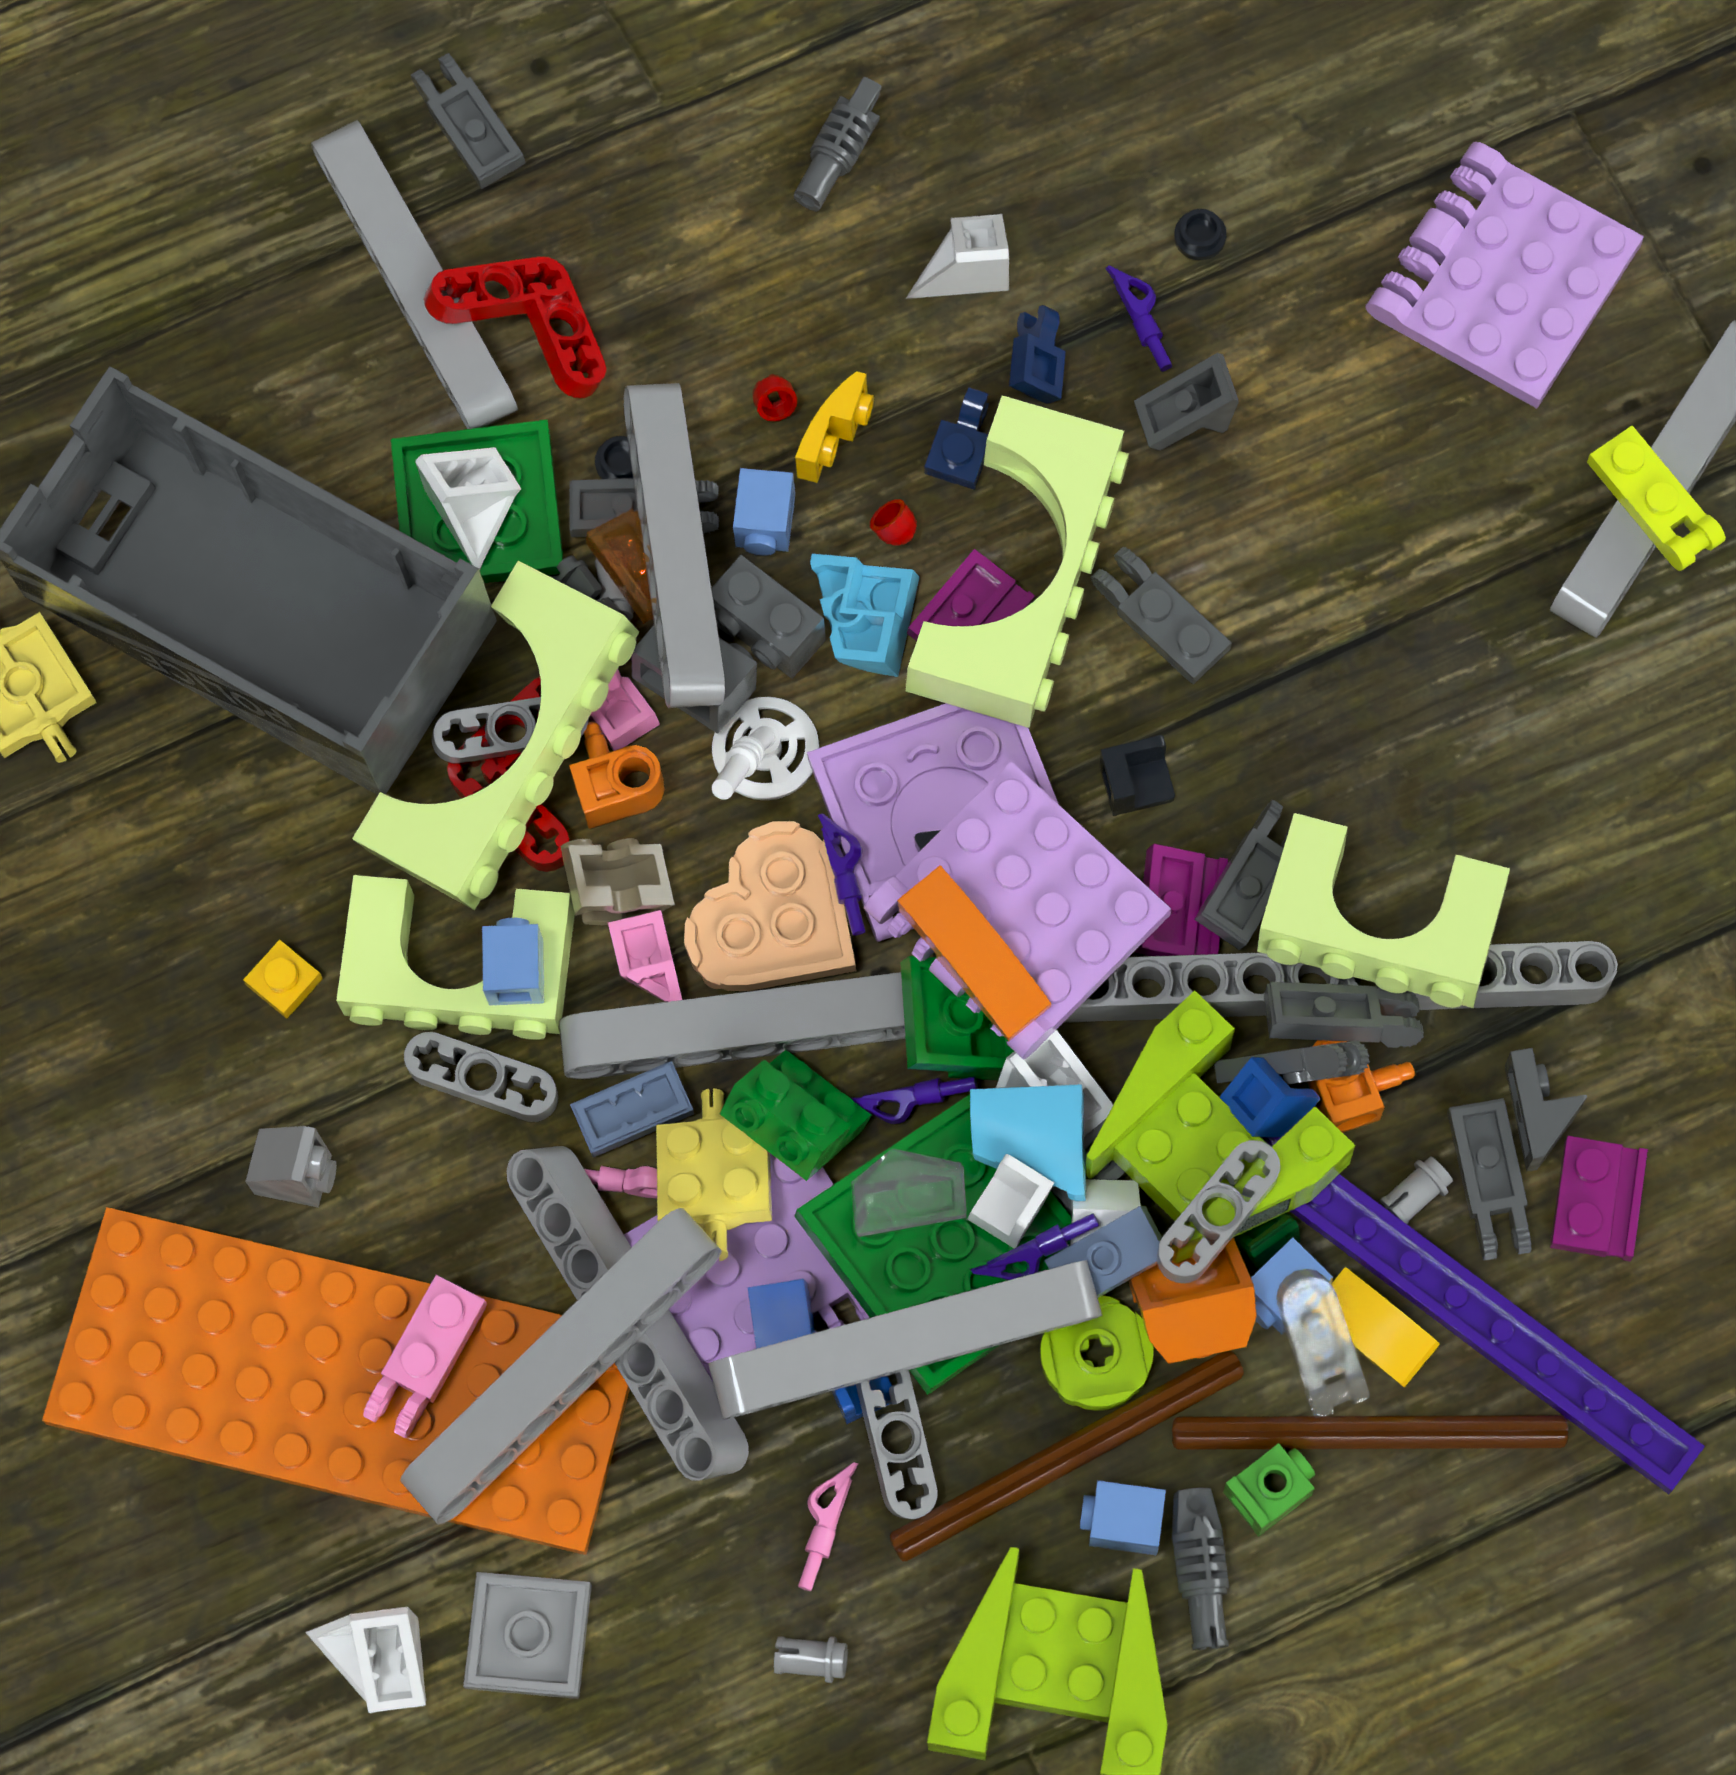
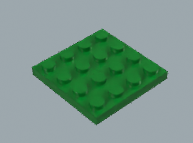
M970 1094L796 1209L794 1215L870 1318L1008 1281L1002 1278L972 1274L970 1270L985 1265L988 1261L1014 1249L967 1220L970 1212L997 1170L974 1159L971 1136ZM1051 1191L1017 1247L1035 1239V1236L1056 1224L1063 1228L1072 1223V1218ZM1058 1252L1046 1257L1043 1256L1040 1260L1038 1272L1049 1270L1045 1260ZM1021 1261L1007 1264L1004 1272L1023 1273L1027 1270V1262ZM998 1346L917 1367L909 1371L926 1394L929 1395Z

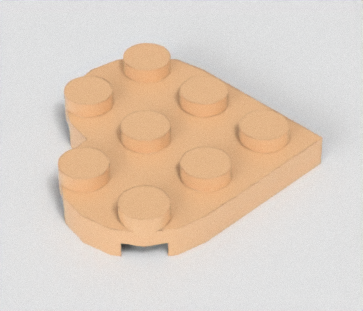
M772 821L752 829L748 833L749 837L737 847L734 857H731L729 861V882L708 890L704 894L705 898L693 908L690 918L687 917L685 922L684 945L693 969L702 977L704 983L713 989L752 991L856 971L844 904L838 903L834 883L835 876L830 865L824 839L822 841L814 832L801 828L800 824L794 821Z

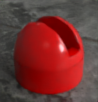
M772 374L756 382L753 389V403L763 419L767 421L783 420L790 416L797 406V395L790 382L784 377ZM777 391L781 399L771 403L768 395Z
M895 499L887 502L874 513L870 520V528L886 544L901 546L912 540L916 533L917 520L903 500Z

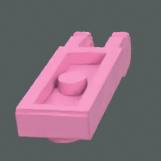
M436 1275L381 1372L383 1378L373 1390L364 1409L363 1417L373 1422L379 1420L380 1416L385 1413L397 1387L401 1386L414 1394L408 1399L404 1408L399 1413L395 1422L394 1433L407 1438L413 1431L428 1403L435 1401L487 1305L486 1301Z

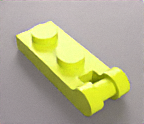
M1630 426L1589 455L1588 465L1676 570L1682 571L1696 561L1695 555L1706 548L1711 551L1725 541L1726 537L1719 523L1710 515L1705 514L1633 426ZM1682 523L1690 531L1683 538L1673 532Z

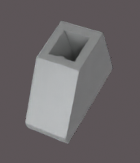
M307 1126L259 1129L246 1183L254 1195L319 1208L322 1192L330 1193L333 1187L337 1165L336 1161L331 1160L332 1154L316 1128Z

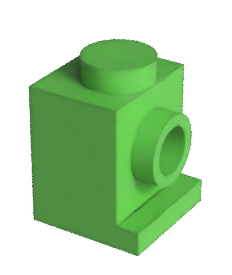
M1278 1443L1244 1471L1226 1482L1223 1493L1259 1537L1312 1496L1315 1488L1309 1480L1315 1476V1472L1306 1458L1296 1448L1286 1453ZM1269 1474H1278L1284 1479L1285 1488L1280 1492H1271L1265 1487L1264 1478Z

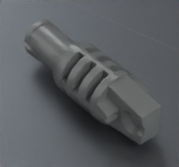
M863 77L850 100L842 96L838 98L810 148L812 162L794 192V199L800 205L813 211H819L838 177L844 176L852 170L880 119L879 115L871 112L880 95L882 87L880 84L867 77Z
M1211 1488L1179 1490L1173 1495L1172 1541L1178 1593L1182 1595V1599H1188L1193 1640L1192 1650H1205L1208 1647L1209 1650L1229 1647L1222 1596L1227 1594V1589L1229 1588V1580L1227 1576L1223 1530Z

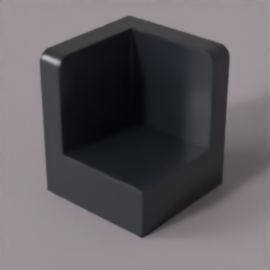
M1163 735L1100 750L1099 767L1113 816L1174 801L1175 792L1165 760L1166 742Z

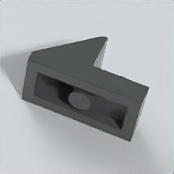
M1220 353L1212 355L1134 400L1149 448L1160 451L1202 427L1220 433L1227 431L1239 402L1224 356Z
M1533 1048L1510 1051L1504 1065L1526 1172L1538 1170L1587 1099V1095H1579L1544 1101L1543 1097H1547L1550 1094L1546 1067L1543 1063L1536 1064Z

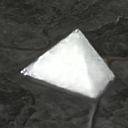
M891 1149L852 1181L855 1232L858 1237L967 1218L964 1167L960 1162Z

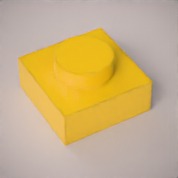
M279 940L243 981L247 987L287 1019L322 981L323 977L319 971Z

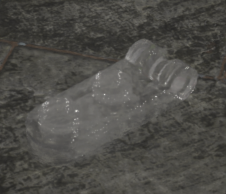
M1311 1269L1297 1270L1286 1276L1279 1285L1276 1294L1277 1307L1305 1387L1304 1391L1314 1416L1330 1415L1334 1413V1406L1349 1400L1356 1404L1370 1398L1337 1293L1324 1275ZM1341 1374L1340 1380L1325 1385L1324 1380Z

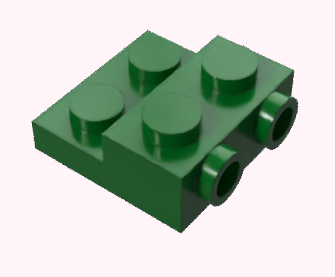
M908 956L902 960L900 965L907 1069L948 1071V1078H969L975 1076L976 1079L999 1080L1006 1058L1014 1052L1007 1045L1008 1040L1004 1036L999 1037L991 1029L993 1023L982 1010L979 1013H974L966 1006L970 998L966 992L957 997L929 971L936 957H929L925 961H919L915 956Z
M784 1050L770 1063L766 1060L761 1061L735 1083L720 1112L722 1117L806 1181L865 1129L872 1116L849 1096L842 1093L787 1050Z

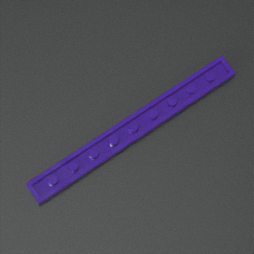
M1282 1137L1261 1138L1272 1147ZM1340 1174L1313 1200L1290 1211L1668 1495L1705 1447Z

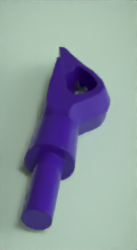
M1107 266L1105 269L1114 280L1113 283L1133 321V326L1141 345L1149 347L1162 372L1169 370L1172 367V363L1160 341L1163 334L1152 315H1150V311L1156 301L1155 292L1151 286L1140 279L1123 273L1112 266ZM1130 286L1144 293L1146 297L1143 300L1137 299L1130 291Z
M818 814L823 826L822 834L828 858L835 876L834 883L838 903L845 905L852 935H861L866 931L858 901L862 899V894L854 874V868L862 858L863 849L855 836L842 829L825 814ZM841 836L850 844V850L846 855L843 854L839 847L842 841Z
M975 1076L948 1082H942L940 1078L915 1083L912 1086L850 1098L864 1110L890 1124H899L909 1117L915 1105L944 1102L945 1096L969 1092L970 1089H978V1084ZM883 1102L900 1104L899 1112L896 1115L882 1112L876 1107L881 1106Z
M1094 1213L1063 1228L1056 1224L1035 1236V1239L988 1261L985 1265L970 1270L972 1274L1005 1280L1037 1273L1043 1256L1046 1257L1069 1247L1067 1241L1099 1226V1223ZM1021 1261L1027 1262V1270L1023 1273L1004 1272L1007 1264Z

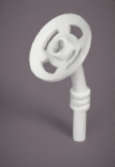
M758 697L747 700L718 734L714 733L712 755L719 775L712 785L713 794L717 798L725 800L730 798L735 791L751 799L774 800L788 796L801 788L813 774L807 752L819 748L817 731L808 715L795 704L780 698ZM771 709L780 711L795 721L785 727L777 720L760 718L758 710ZM740 719L743 723L735 732L733 746L726 752L727 735L735 722ZM750 728L749 736H744L745 732ZM797 740H805L803 759L791 774L787 768L796 756ZM781 741H789L788 751L783 759L780 760L779 757L782 753ZM755 770L770 771L772 783H757L747 780L745 777L751 776Z

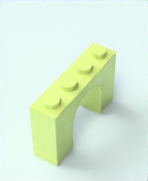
M1294 813L1260 926L1257 952L1267 954L1270 959L1281 964L1294 965L1299 962L1321 968L1324 973L1334 978L1349 979L1356 977L1375 982L1379 988L1388 992L1404 993L1409 991L1428 996L1433 1002L1441 1006L1456 1008L1463 1005L1473 1008L1504 897L1510 868L1456 855L1443 903L1434 920L1423 930L1408 937L1398 939L1376 938L1362 933L1350 925L1340 914L1334 901L1332 891L1343 857L1348 827Z
M353 875L336 1000L344 1016H350V1021L361 1025L377 1026L382 1024L383 1019L402 1020L405 1026L418 1030H434L437 1028V1024L459 1025L458 1029L460 1031L475 1035L490 1034L492 1028L513 1030V1035L525 1039H544L546 1033L560 1034L559 1021L563 1015L575 915L570 893L516 889L512 918H522L528 920L529 924H538L543 937L544 1003L489 1006L483 992V981L466 988L446 989L423 981L410 969L407 951L414 893L407 879Z

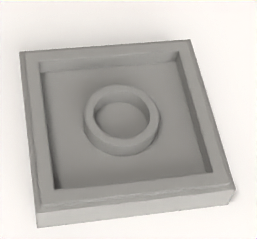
M477 1572L463 1687L472 1690L579 1699L591 1583Z

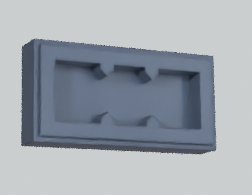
M672 1061L570 1104L593 1158L656 1131V1125L675 1123L694 1115L691 1103Z
M1139 1206L1049 1257L1045 1262L1048 1268L1052 1269L1087 1260L1096 1294L1099 1298L1157 1265V1252L1162 1236L1146 1206Z

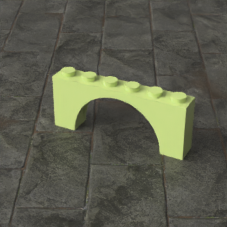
M1006 396L1001 397L986 441L984 466L996 469L1012 477L1040 500L1057 528L1062 546L1063 560L1058 573L1043 594L1026 608L1007 618L975 626H946L924 621L907 668L906 692L1027 728L1030 727L1035 709L1045 712L1054 681L1046 679L1051 663L1061 665L1069 634L1061 631L1066 617L1072 619L1077 617L1084 594V588L1077 587L1081 571L1088 574L1092 572L1100 544L1092 541L1096 526L1104 529L1107 527L1114 504V498L1107 496L1111 482L1121 484L1127 466L1129 453L1121 451L1123 430Z
M520 561L516 563L491 607L509 625L522 632L535 655L541 679L540 710L533 734L526 748L516 762L499 779L486 788L459 800L437 804H417L401 801L380 792L352 838L371 854L473 910L476 909L481 899H485L493 891L498 880V870L508 853L517 849L522 842L526 832L525 825L536 806L541 805L551 793L554 782L553 777L563 760L569 758L577 749L581 739L582 728L591 713L596 712L603 705L608 695V684L618 667L624 665L632 656L636 646V637L639 634V631L623 614Z

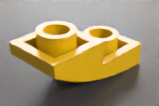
M856 371L828 397L818 410L795 456L797 478L818 483L823 466L831 467L834 462L839 438L853 442L858 424L864 426L868 424L873 408L874 395L868 394L865 373Z
M1346 1267L1310 1309L1318 1319L1353 1345L1363 1356L1404 1388L1440 1345L1437 1340Z

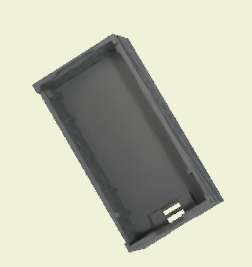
M109 366L70 424L74 435L39 487L32 484L29 485L0 528V560L27 599L376 795H379L380 792L386 795L497 621L479 568L462 559H459L456 563L139 389L132 385L127 375ZM103 491L110 495L111 498L89 530L80 526L79 523L99 493ZM121 501L130 506L131 509L111 539L107 541L98 535Z

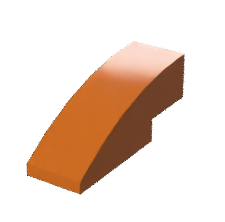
M941 865L897 900L899 912L936 953V959L1008 1041L1013 1039L1052 1006V1003L1012 950Z

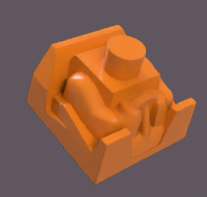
M1234 1238L1228 1242L1201 1277L1193 1282L1176 1283L1169 1280L1162 1274L1158 1264L1128 1280L1134 1303L1137 1302L1140 1308L1149 1341L1168 1364L1193 1358H1204L1212 1354L1247 1346L1257 1317L1254 1285ZM1193 1256L1177 1264L1172 1261L1178 1267L1185 1261L1192 1265H1195L1197 1262L1193 1259Z

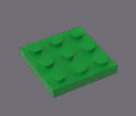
M548 419L391 439L400 532L456 563L459 559H462L470 564L425 492L415 461L420 455L495 447L521 487V490L515 496L479 570L483 582L506 581L518 561L547 576L560 574L557 566L564 557Z

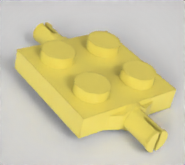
M39 612L17 626L0 629V753L6 758L30 742L44 739L56 762H64L67 759L57 743L60 742L70 758L75 755L76 748L72 745L62 727L70 718L97 702Z
M713 1088V1107L710 1090L706 1089L701 1093L702 1119L692 1122L656 1125L658 1221H660L671 1211L683 1208L721 1249L719 1261H723L728 1257L727 1230H731L744 1223L772 1221L770 1153L720 1115L724 1106V1092Z

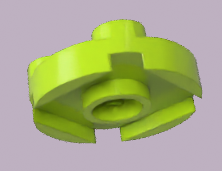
M1103 1295L1098 1298L1103 1316L1045 1332L1041 1340L1040 1359L1047 1382L1066 1404L1079 1406L1086 1410H1108L1128 1402L1143 1389L1153 1362L1154 1348L1153 1344L1149 1341L1143 1319L1129 1307L1120 1304V1301ZM1099 1339L1102 1347H1111L1113 1350V1356L1105 1358V1363L1102 1367H1094L1092 1361H1084L1081 1357L1080 1352L1088 1350L1089 1340Z

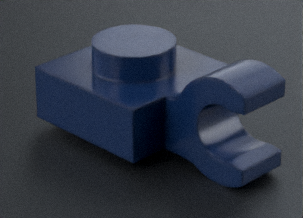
M1041 305L1038 309V318L1026 312L1020 313L1018 317L1017 331L1020 336L1013 340L1009 386L1045 404H1049L1062 398L1066 351L1055 346V336L1060 322L1059 313L1045 305Z
M968 387L957 424L941 420L924 466L926 475L975 490L984 466L988 434L979 432L989 408V403H986L989 396L988 393Z

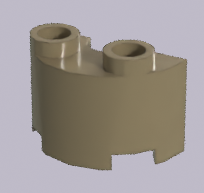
M628 838L610 843L607 846V851L602 850L601 845H593L590 839H577L561 846L575 916L581 914L584 924L608 925L609 922L627 918V912L638 909H654V911L661 910L662 912L675 905L661 844H639L637 839Z

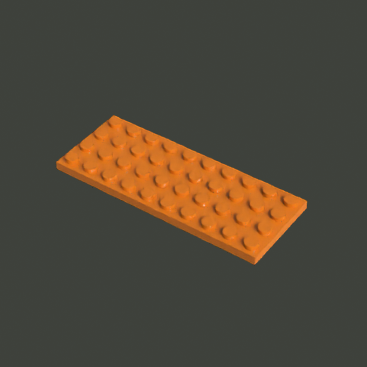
M106 1207L42 1421L46 1425L432 1518L401 1483L402 1474L439 1435L562 1315L476 1295L487 1303L482 1316L435 1401L428 1403L413 1431L407 1438H403L394 1433L395 1422L408 1399L414 1393L398 1386L385 1413L376 1422L363 1417V1413L373 1390L383 1378L381 1372L431 1285L430 1283ZM613 1363L461 1513L448 1522L587 1555L630 1391L616 1364Z

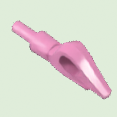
M601 1166L600 1171L584 1169L592 1183L598 1185L597 1188L600 1191H624L630 1195L657 1198L656 1168L641 1166L636 1169L621 1170Z
M851 1463L834 1477L817 1486L809 1495L808 1509L815 1518L816 1525L805 1547V1551L809 1555L798 1585L801 1589L812 1591L822 1559L829 1558L836 1534L835 1529L852 1482L851 1477L858 1463ZM835 1485L834 1491L836 1496L827 1508H822L818 1504L819 1497L828 1488Z

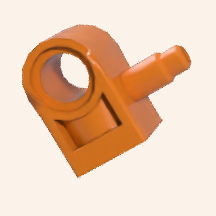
M589 722L583 733L589 759L569 765L588 828H595L629 816L645 813L655 808L662 800L665 790L660 763L655 754L649 749L638 745L625 746L610 752L599 724ZM640 771L649 775L647 782L640 787L631 788L622 783L623 779L632 772Z
M1317 1040L1313 1046L1335 1044L1348 1041ZM1410 1062L1399 1065L1392 1064L1373 1071L1367 1065L1368 1068L1364 1069L1365 1072L1360 1074L1308 1081L1310 1089H1313L1320 1096V1100L1316 1104L1318 1110L1343 1133L1381 1119L1384 1105L1379 1092L1401 1085L1403 1081L1414 1078L1415 1071Z

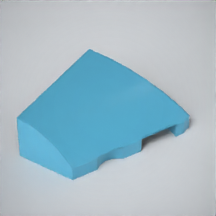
M812 554L810 564L812 570L817 574L823 596L820 602L823 614L830 623L832 631L830 641L835 658L840 663L857 669L898 677L920 577L913 569L863 565L856 557Z
M1082 1085L970 1089L971 1136L975 1160L997 1169L1005 1154L1011 1155L1054 1182L1053 1186L1067 1191L1069 1199L1086 1201L1084 1093Z

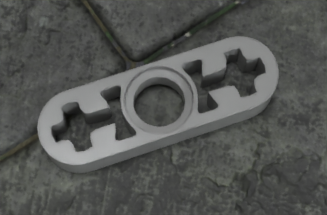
M541 697L447 712L439 718L432 733L433 748L440 758L450 763H464L522 753L536 725L531 711L540 710ZM503 715H515L523 721L526 732L521 740L509 743L497 736L495 722ZM477 719H486L485 736L490 745L489 747H481L482 736L466 739L462 750H455L453 742H444L442 736L449 733L452 724H459L461 732L467 733L478 731L480 724ZM588 720L581 730V737L587 728Z
M424 1032L416 1035L405 1048V1065L412 1078L421 1085L528 1122H538L548 1118L557 1107L558 1091L554 1080L546 1071L435 1032ZM432 1047L438 1048L440 1058L453 1065H456L457 1055H463L456 1066L455 1081H448L452 1076L449 1068L438 1064H432L429 1071H423V1065L417 1058L420 1053L429 1054ZM479 1063L489 1064L497 1071L495 1083L483 1091L473 1090L466 1084L468 1071ZM508 1072L515 1073L511 1078L513 1085L525 1090H530L534 1082L540 1083L542 1094L546 1096L545 1100H534L531 1107H526L523 1096L510 1089L506 1091L505 1100L499 1099L506 1089Z
M1250 1140L1239 1144L1165 1233L1159 1244L1157 1264L1166 1278L1176 1283H1190L1201 1277L1271 1191L1279 1175L1280 1160L1276 1151L1270 1145L1258 1140ZM1258 1157L1265 1162L1262 1172L1266 1178L1263 1179L1255 1175L1244 1186L1242 1195L1251 1199L1245 1202L1241 1194L1233 1186L1238 1182L1243 1173L1244 1165L1241 1160L1244 1159L1251 1163ZM1223 1179H1227L1230 1185L1221 1182ZM1214 1197L1224 1198L1232 1204L1235 1217L1227 1225H1212L1203 1216V1204ZM1192 1221L1200 1234L1216 1242L1210 1245L1207 1239L1203 1237L1196 1245L1193 1259L1197 1263L1192 1265L1185 1261L1178 1267L1172 1263L1174 1251L1170 1246L1174 1244L1178 1248H1183L1190 1241L1195 1229L1186 1226V1224Z
M906 1370L895 1373L897 1384L889 1388L892 1405L904 1401L906 1412H890L876 1419L874 1407H886L883 1393L881 1390H871L869 1381L856 1384L885 1506L897 1517L916 1519L925 1516L932 1510L936 1503L938 1492L910 1373ZM895 1420L905 1423L912 1434L911 1445L901 1454H893L887 1451L881 1440L884 1427L889 1422ZM917 1456L919 1468L907 1469L911 1483L913 1485H922L924 1495L916 1498V1508L910 1510L908 1502L898 1501L896 1498V1491L904 1488L902 1472L898 1470L889 1474L887 1463H903Z

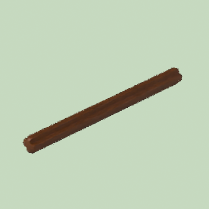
M1232 1350L1222 1352L935 1508L925 1516L900 1527L890 1534V1542L896 1554L902 1561L914 1558L1240 1380L1244 1373L1241 1362Z
M1562 1415L1176 1417L1172 1423V1443L1176 1449H1272L1278 1443L1283 1449L1562 1448L1568 1442V1424L1566 1417Z

